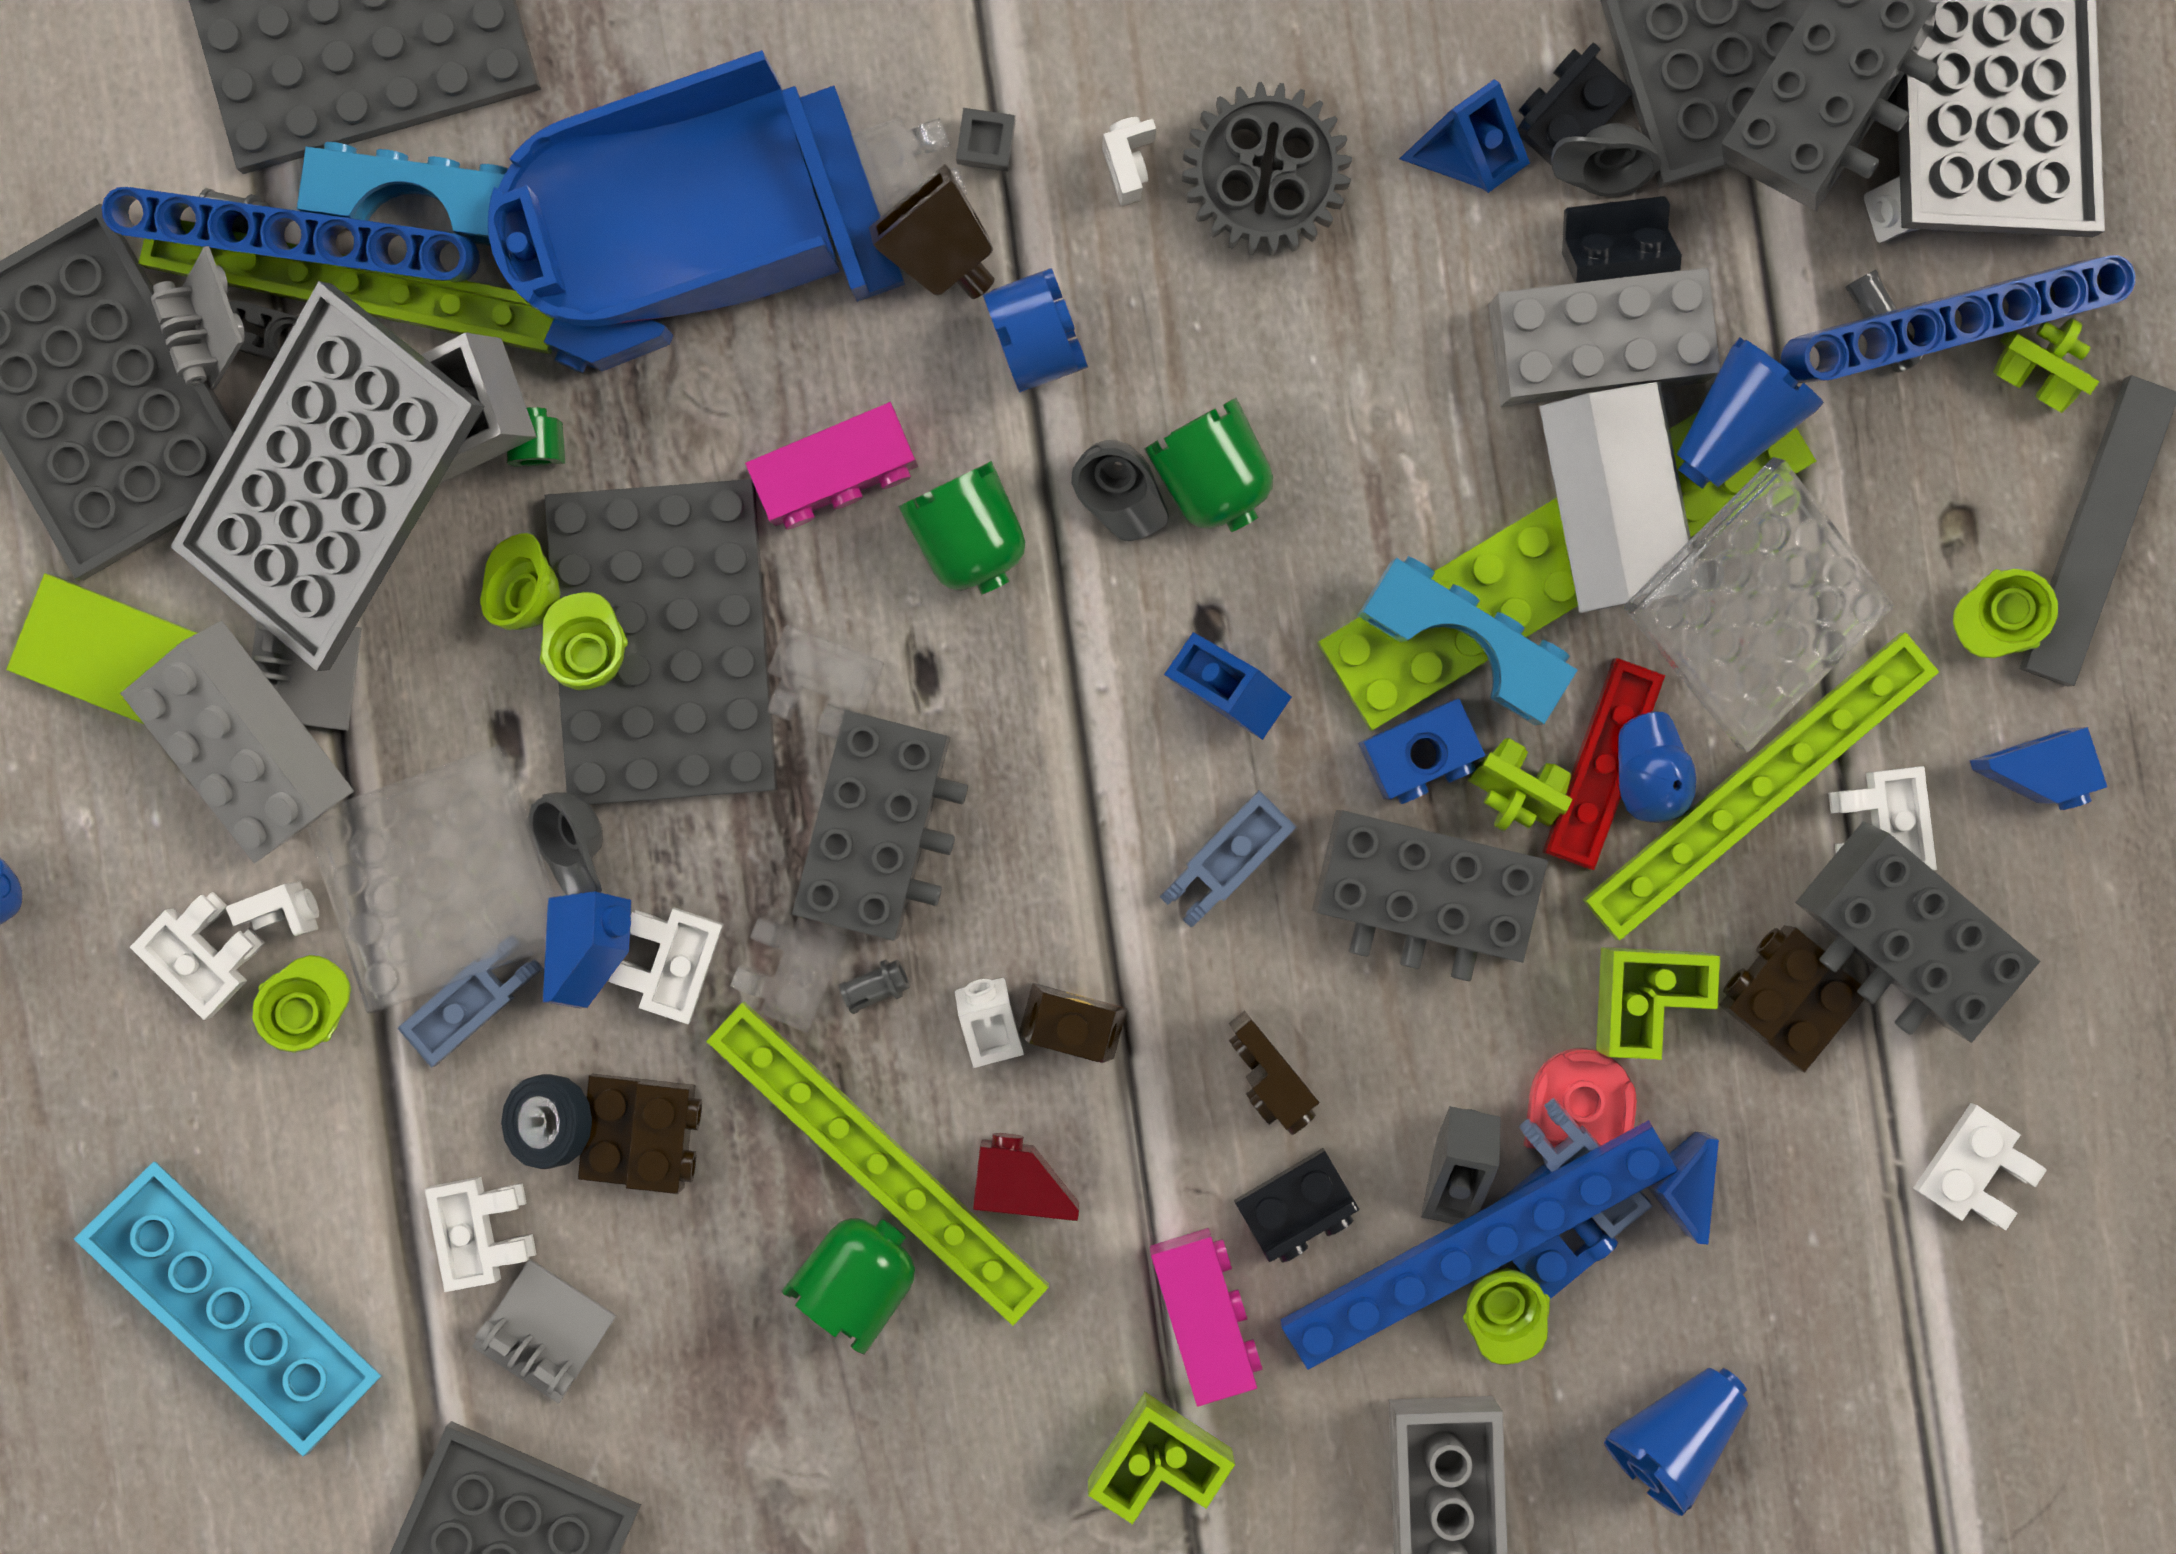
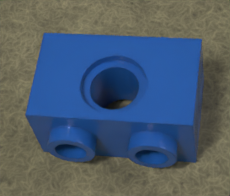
M1459 698L1446 702L1358 743L1383 799H1392L1397 796L1400 805L1428 793L1429 790L1425 783L1444 775L1449 783L1476 771L1473 761L1486 756ZM1419 739L1429 741L1436 751L1435 761L1427 769L1418 768L1411 760V748Z

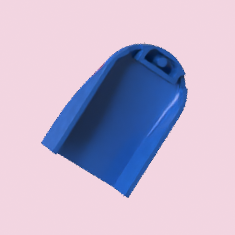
M763 50L562 119L543 128L527 139L509 158L512 164L505 173L499 188L494 187L488 210V235L491 250L496 264L510 286L536 310L558 321L580 326H605L714 310L756 300L840 272L809 171L781 94V84Z

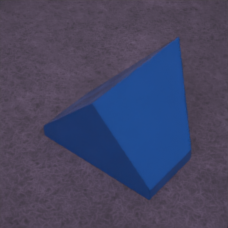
M1495 79L1451 109L1399 158L1411 164L1482 188L1487 193L1530 164L1501 84Z
M1694 1132L1672 1150L1669 1156L1678 1171L1647 1188L1685 1235L1698 1244L1708 1245L1719 1139L1706 1132Z

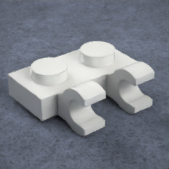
M1924 766L1866 773L1868 788L1828 793L1831 813L1870 810L1873 826L1890 833L1932 870H1937ZM1844 843L1835 844L1836 853Z
M214 892L210 893L207 897L200 895L182 915L174 908L164 910L130 946L203 1020L212 1018L247 982L237 969L253 957L265 944L250 928L244 934L238 931L218 952L199 934L226 910L227 905Z
M675 907L671 911L668 922L651 914L635 910L630 916V934L660 943L652 970H647L642 966L623 960L608 982L642 992L640 1009L689 1024L724 924Z
M1970 1103L1913 1189L1961 1221L1964 1220L1971 1209L1993 1225L2007 1230L2018 1213L1983 1190L1999 1167L2023 1183H2029L2034 1187L2037 1186L2047 1169L2012 1148L2021 1134L1978 1105Z
M482 1177L434 1185L425 1189L444 1292L496 1283L501 1279L499 1266L525 1262L529 1260V1257L537 1255L533 1234L518 1236L494 1243L489 1214L517 1210L519 1206L527 1204L523 1183L484 1192Z

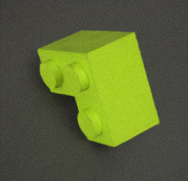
M1601 947L1596 1051L1608 1057L1662 1060L1664 1007L1718 1009L1720 956L1706 952Z
M1144 1391L1088 1477V1496L1132 1525L1161 1480L1207 1509L1235 1466L1233 1451L1231 1447Z

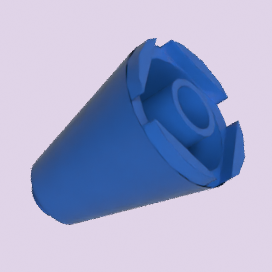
M1739 337L1732 345L1676 454L1684 461L1678 470L1702 489L1709 481L1716 487H1719L1813 415L1824 402L1804 382L1800 387L1797 386L1798 381L1789 374L1790 371L1748 340L1744 341Z
M1707 1368L1612 1429L1605 1438L1604 1445L1612 1458L1632 1480L1638 1477L1650 1488L1647 1494L1668 1511L1678 1516H1683L1688 1509L1692 1508L1747 1409L1748 1402L1743 1396L1747 1389L1741 1380L1729 1370L1722 1368L1718 1372L1712 1368Z

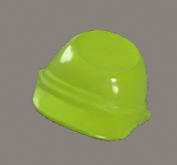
M519 533L500 542L492 550L486 562L480 597L482 613L492 625L506 630H523L543 624L548 608L560 599L559 582L555 572L549 566L545 555H543L540 544L535 536L530 533Z
M2015 568L2003 571L1995 569L1959 601L1953 613L1954 630L1964 648L1981 658H1997L2011 653L2035 649L2040 646V642L2053 629L2058 618V600L2053 588L2046 579L2033 571Z
M581 592L564 596L548 608L543 619L540 662L545 665L548 673L563 686L575 690L597 688L610 682L619 671L628 640L611 604L602 595L593 592Z
M308 955L294 960L282 971L272 975L259 985V993L253 1002L252 1016L256 1030L267 1044L279 1051L296 1053L312 1049L322 1042H328L337 1029L339 1020L350 999L351 986L348 977L337 965L321 956Z
M1509 1268L1493 1270L1475 1282L1469 1293L1463 1320L1474 1337L1481 1354L1491 1363L1509 1365L1523 1362L1536 1356L1543 1349L1547 1341L1550 1297L1544 1294L1537 1282L1524 1273Z

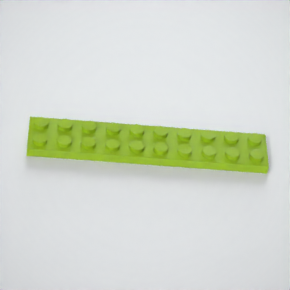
M1698 412L1669 429L1690 537H1693L1817 461L1798 429L1794 428L1721 486L1716 487L1709 481L1702 489L1678 470L1684 461L1676 455ZM1557 497L1437 569L1431 578L1448 590L1452 584H1455L1469 591L1480 600L1476 607L1492 617H1495L1497 612H1500L1516 620L1525 628L1521 634L1524 637H1528L1578 606ZM1360 617L1317 642V645L1370 731H1373L1489 660L1482 647L1473 638L1461 631L1444 627L1429 628L1400 643Z

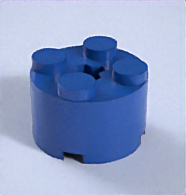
M1052 268L983 294L1019 392L1036 388L1088 368L1078 338L1068 341V339L1076 337L1075 327L1065 300L1062 299L1054 302L1063 297Z

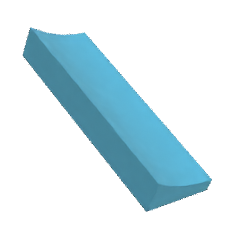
M155 1161L74 1238L88 1254L303 1457L308 1455L382 1377L372 1365Z

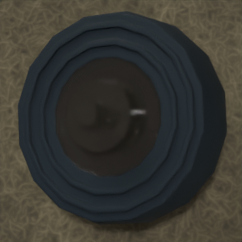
M541 1074L524 1079L511 1090L503 1106L501 1125L504 1141L511 1154L526 1166L551 1169L569 1164L582 1153L590 1138L592 1116L589 1102L582 1089L569 1078L553 1074Z

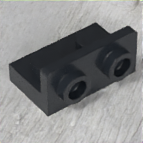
M1594 42L1582 55L1574 48L1553 72L1559 78L1547 93L1539 87L1518 110L1524 116L1517 128L1520 137L1550 165L1553 148L1558 141L1572 136L1586 137L1591 130L1605 125L1633 94L1632 90L1596 58L1601 49Z
M1665 196L1566 208L1563 221L1562 255L1574 282L1581 283L1680 271L1682 254L1668 229L1670 213L1668 199Z
M1324 1148L1234 1200L1268 1262L1279 1258L1284 1263L1296 1258L1308 1249L1309 1246L1306 1241L1323 1231L1326 1236L1342 1231L1354 1221L1351 1215L1360 1210Z

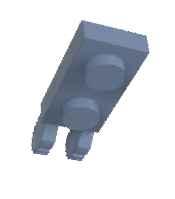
M1258 790L1186 863L1188 868L1174 880L1160 895V898L1167 905L1172 901H1176L1186 891V887L1198 876L1211 891L1187 910L1183 921L1190 927H1193L1220 899L1225 901L1295 830L1296 826Z
M514 935L503 941L485 958L475 960L398 1027V1030L431 1068L437 1066L514 999L513 994L543 969L534 959L521 966L515 972V975L504 984L495 976L491 970L513 956L521 945Z
M1554 1098L1546 1103L1544 1107L1552 1121L1557 1126H1560L1568 1135L1555 1148L1546 1138L1541 1128L1536 1123L1531 1122L1530 1119L1525 1120L1519 1125L1523 1134L1543 1156L1542 1159L1551 1172L1601 1146L1583 1125L1581 1127L1577 1125L1569 1113ZM1640 1191L1592 1218L1613 1239L1653 1206L1645 1194Z

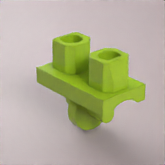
M2074 318L2068 319L2060 328L2049 322H2044L2039 326L2036 335L2050 342L2047 349L2016 331L2007 332L2000 339V342L2006 345V348L2001 353L1993 373L2012 385L2021 388L2037 364L2050 371L2051 374L2035 397L2060 413H2063L2074 402L2081 391L2091 395L2100 382L2090 374L2062 359L2069 353L2079 360H2083L2091 348L2077 339L2081 332L2082 323Z
M1505 738L1492 753L1490 752L1475 767L1476 771L1471 773L1468 781L1488 792L1484 803L1499 811L1494 827L1501 831H1505L1513 820L1528 829L1535 820L1549 827L1560 814L1567 812L1573 800L1566 795L1571 773L1556 764L1546 763L1540 768L1536 778L1520 768L1528 751L1524 746L1510 738Z

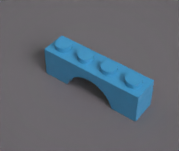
M325 142L324 149L305 147L297 209L302 212L368 221L372 214L388 200L406 194H421L442 202L449 215L452 229L456 234L468 237L475 244L490 246L488 235L490 198L494 187L499 188L508 168L494 164H480L479 171L460 168V163L455 160L436 156L428 157L427 163L408 161V155L393 150L378 149L376 150V156L357 154V149L347 144Z
M1408 556L1405 562L1397 557L1392 560L1357 616L1400 643L1409 640L1422 630L1436 627L1451 628L1467 634L1482 647L1489 659L1493 677L1490 698L1535 726L1545 724L1578 671L1566 663L1570 657L1569 654L1546 640H1542L1537 645L1521 635L1525 628L1511 617L1497 612L1495 617H1492L1477 608L1476 606L1480 600L1464 588L1452 584L1449 590L1431 579L1435 572L1417 559Z

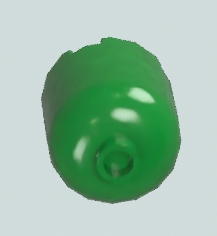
M1233 398L1223 405L1227 412L1224 416L1220 417L1216 409H1213L1171 432L1170 435L1164 438L1167 444L1166 448L1162 449L1158 440L1144 448L1181 513L1189 523L1199 528L1214 529L1227 524L1230 532H1234L1259 518L1254 508L1268 498L1273 487V474L1270 465L1237 398Z
M992 461L898 506L934 575L941 584L950 589L960 591L977 586L981 595L1010 582L1005 572L1019 563L1024 555L1026 542L1021 526Z
M859 1218L843 1220L830 1230L786 1284L782 1293L789 1298L793 1297L795 1299L800 1295V1299L795 1304L800 1311L835 1338L840 1331L850 1339L852 1336L856 1339L851 1344L852 1349L865 1355L910 1290L914 1281L915 1266L912 1257L901 1246L906 1236L882 1218L876 1226Z

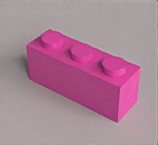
M891 402L745 463L769 521L774 526L784 523L786 530L815 519L814 510L831 503L836 510L858 502L863 498L861 491L880 483L882 489L897 486L911 478L909 471L918 467Z
M1206 1228L1151 1245V1258L1196 1406L1199 1407L1258 1389L1253 1373L1263 1370L1254 1339L1243 1342L1238 1322L1248 1319L1239 1290L1236 1289L1228 1292L1222 1272L1232 1270L1224 1240L1221 1239L1213 1242L1210 1230Z

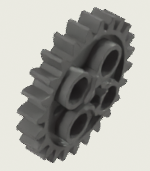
M1258 82L1255 95L1252 98H1248L1241 86L1236 87L1235 104L1231 105L1226 99L1219 96L1216 101L1219 115L1215 116L1210 112L1203 111L1200 121L1206 131L1191 129L1189 133V140L1199 148L1185 149L1183 154V161L1196 166L1182 173V182L1197 184L1196 187L1187 193V203H1203V206L1196 215L1198 222L1205 221L1211 217L1215 220L1210 236L1214 238L1224 230L1231 233L1228 248L1233 249L1240 239L1243 238L1248 240L1249 255H1254L1259 242H1266L1270 255L1275 256L1279 241L1281 240L1286 242L1292 252L1296 251L1299 233H1302L1308 240L1313 242L1318 235L1314 222L1328 228L1333 222V217L1326 207L1341 210L1345 200L1334 190L1348 189L1351 178L1338 173V171L1349 168L1352 162V157L1337 154L1346 145L1347 136L1338 135L1331 137L1330 133L1336 126L1338 119L1336 116L1323 121L1318 118L1323 102L1320 100L1309 108L1303 106L1305 90L1300 89L1293 99L1290 100L1285 98L1284 83H1279L1274 96H1267L1263 83ZM1270 125H1276L1278 127V136L1272 161L1273 173L1267 189L1264 213L1257 214L1254 208L1261 177L1260 166L1265 153L1268 128ZM1247 129L1257 135L1259 144L1252 149H1241L1233 143L1231 136L1238 130ZM1291 138L1301 139L1308 145L1310 154L1304 158L1290 157L1285 152L1283 143ZM1231 180H1239L1248 186L1250 195L1242 201H1233L1224 194L1222 186ZM1282 189L1293 190L1299 195L1301 205L1294 210L1282 209L1276 204L1274 194Z

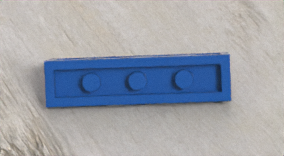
M835 85L802 97L799 96L796 86L781 90L856 302L904 286L905 283L899 267L873 245L869 227L881 218Z

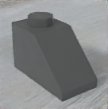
M1449 1106L1436 1139L1421 1218L1456 1225L1480 1212L1499 1168L1501 1117L1480 1113L1472 1109Z

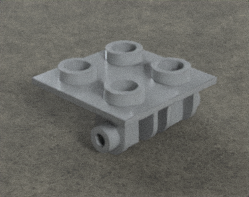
M209 246L203 247L182 287L175 288L174 283L171 281L157 283L153 286L154 294L151 296V302L159 323H163L160 327L162 333L169 336L165 342L167 348L170 349L169 352L177 376L184 378L186 385H198L207 380L209 388L216 389L243 344L245 333L240 316L232 312L227 298L228 285L225 272L221 266H216Z
M256 620L252 660L300 722L308 726L349 730L362 628H354L330 670L316 671Z
M529 1259L490 1320H487L477 1333L476 1341L472 1347L559 1404L617 1315Z

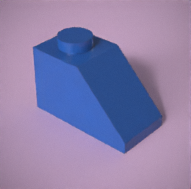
M553 319L544 343L557 352L554 359L556 362L580 373H584L586 366L602 372L670 345L674 335L666 326L651 319L605 326H580Z
M1194 632L1164 674L1224 717L1262 740L1292 698V696L1259 669Z
M2088 727L2064 729L1969 760L1973 771L2036 803L2058 804L2060 810L2087 804L2092 801L2089 793L2108 787Z
M596 891L548 898L543 1002L578 1009L589 1007L629 952L631 927L630 899Z

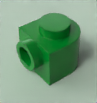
M527 407L537 437L507 451V463L513 467L565 464L563 422L554 417H547L546 408Z

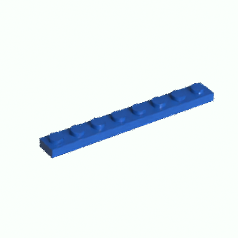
M1648 1120L1281 1319L1282 1329L1307 1370L1678 1170Z

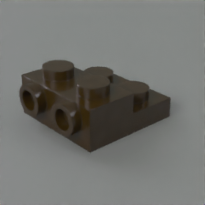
M1784 925L1781 930L1774 928L1761 940L1756 949V952L1760 955L1748 970L1742 968L1730 978L1723 989L1727 996L1719 1006L1797 1070L1805 1073L1865 999L1857 992L1861 986L1859 982L1840 968L1837 972H1833L1820 962L1819 959L1825 952L1822 948L1796 927Z
M1244 1010L1229 1023L1236 1034L1229 1042L1248 1067L1253 1070L1246 1076L1252 1087L1246 1095L1250 1099V1103L1269 1125L1278 1119L1283 1127L1291 1135H1294L1314 1119L1316 1114L1312 1109L1320 1102Z
M602 1074L589 1075L587 1100L590 1105L592 1125L590 1138L580 1154L578 1180L626 1185V1189L672 1194L681 1192L685 1188V1182L692 1183L696 1169V1151L689 1150L691 1130L699 1129L702 1114V1099L694 1098L696 1085Z

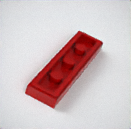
M1613 658L1571 772L1566 795L1573 800L1567 812L1560 814L1554 820L1542 853L1589 870H1595L1621 799L1618 759L1619 732L1629 720L1653 711L1666 675L1619 658Z

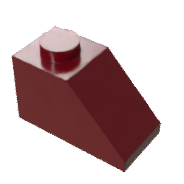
M993 1133L992 1141H981L973 1210L1078 1221L1079 1201L1034 1145L1023 1144V1136L1009 1133Z

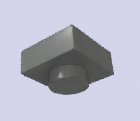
M963 108L956 154L957 164L1008 172L1016 122L1015 115Z

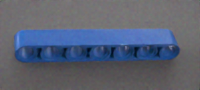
M117 187L111 190L104 198L101 207L102 217L106 225L115 233L124 236L202 247L209 246L216 249L451 282H462L471 278L478 270L480 263L479 251L474 242L468 237L443 231L133 187ZM135 200H138L143 208L142 220L134 226L129 218V208ZM191 207L195 213L196 223L191 232L186 233L181 226L180 219L183 211ZM243 214L248 221L249 229L245 238L238 241L233 234L232 226L236 217ZM295 221L301 229V239L299 244L291 249L285 241L284 233L289 223ZM347 228L354 237V246L348 255L342 256L337 249L336 239L338 234ZM399 235L406 243L407 252L405 258L400 263L395 264L389 257L388 246L391 240ZM452 242L459 251L460 259L455 269L448 272L440 262V253L445 245Z
M2119 255L2077 261L1797 336L1789 340L1784 346L1781 353V365L1790 371L1789 374L1798 383L1837 379L2118 303L2126 299L2133 291L2136 283L2135 271L2132 264L2126 258ZM2098 273H2099L2100 278H2101V288H2100V289H2099L2098 284H2097V276H2098ZM2051 285L2053 286L2055 291L2054 303L2052 302L2050 297ZM2004 297L2008 302L2007 316L2005 315L2002 306ZM1956 310L1960 312L1962 317L1960 329H1958L1955 323ZM1909 322L1914 328L1913 342L1907 336ZM1861 334L1867 341V350L1864 356L1858 347V340ZM1813 346L1819 354V364L1816 369L1810 362V352Z

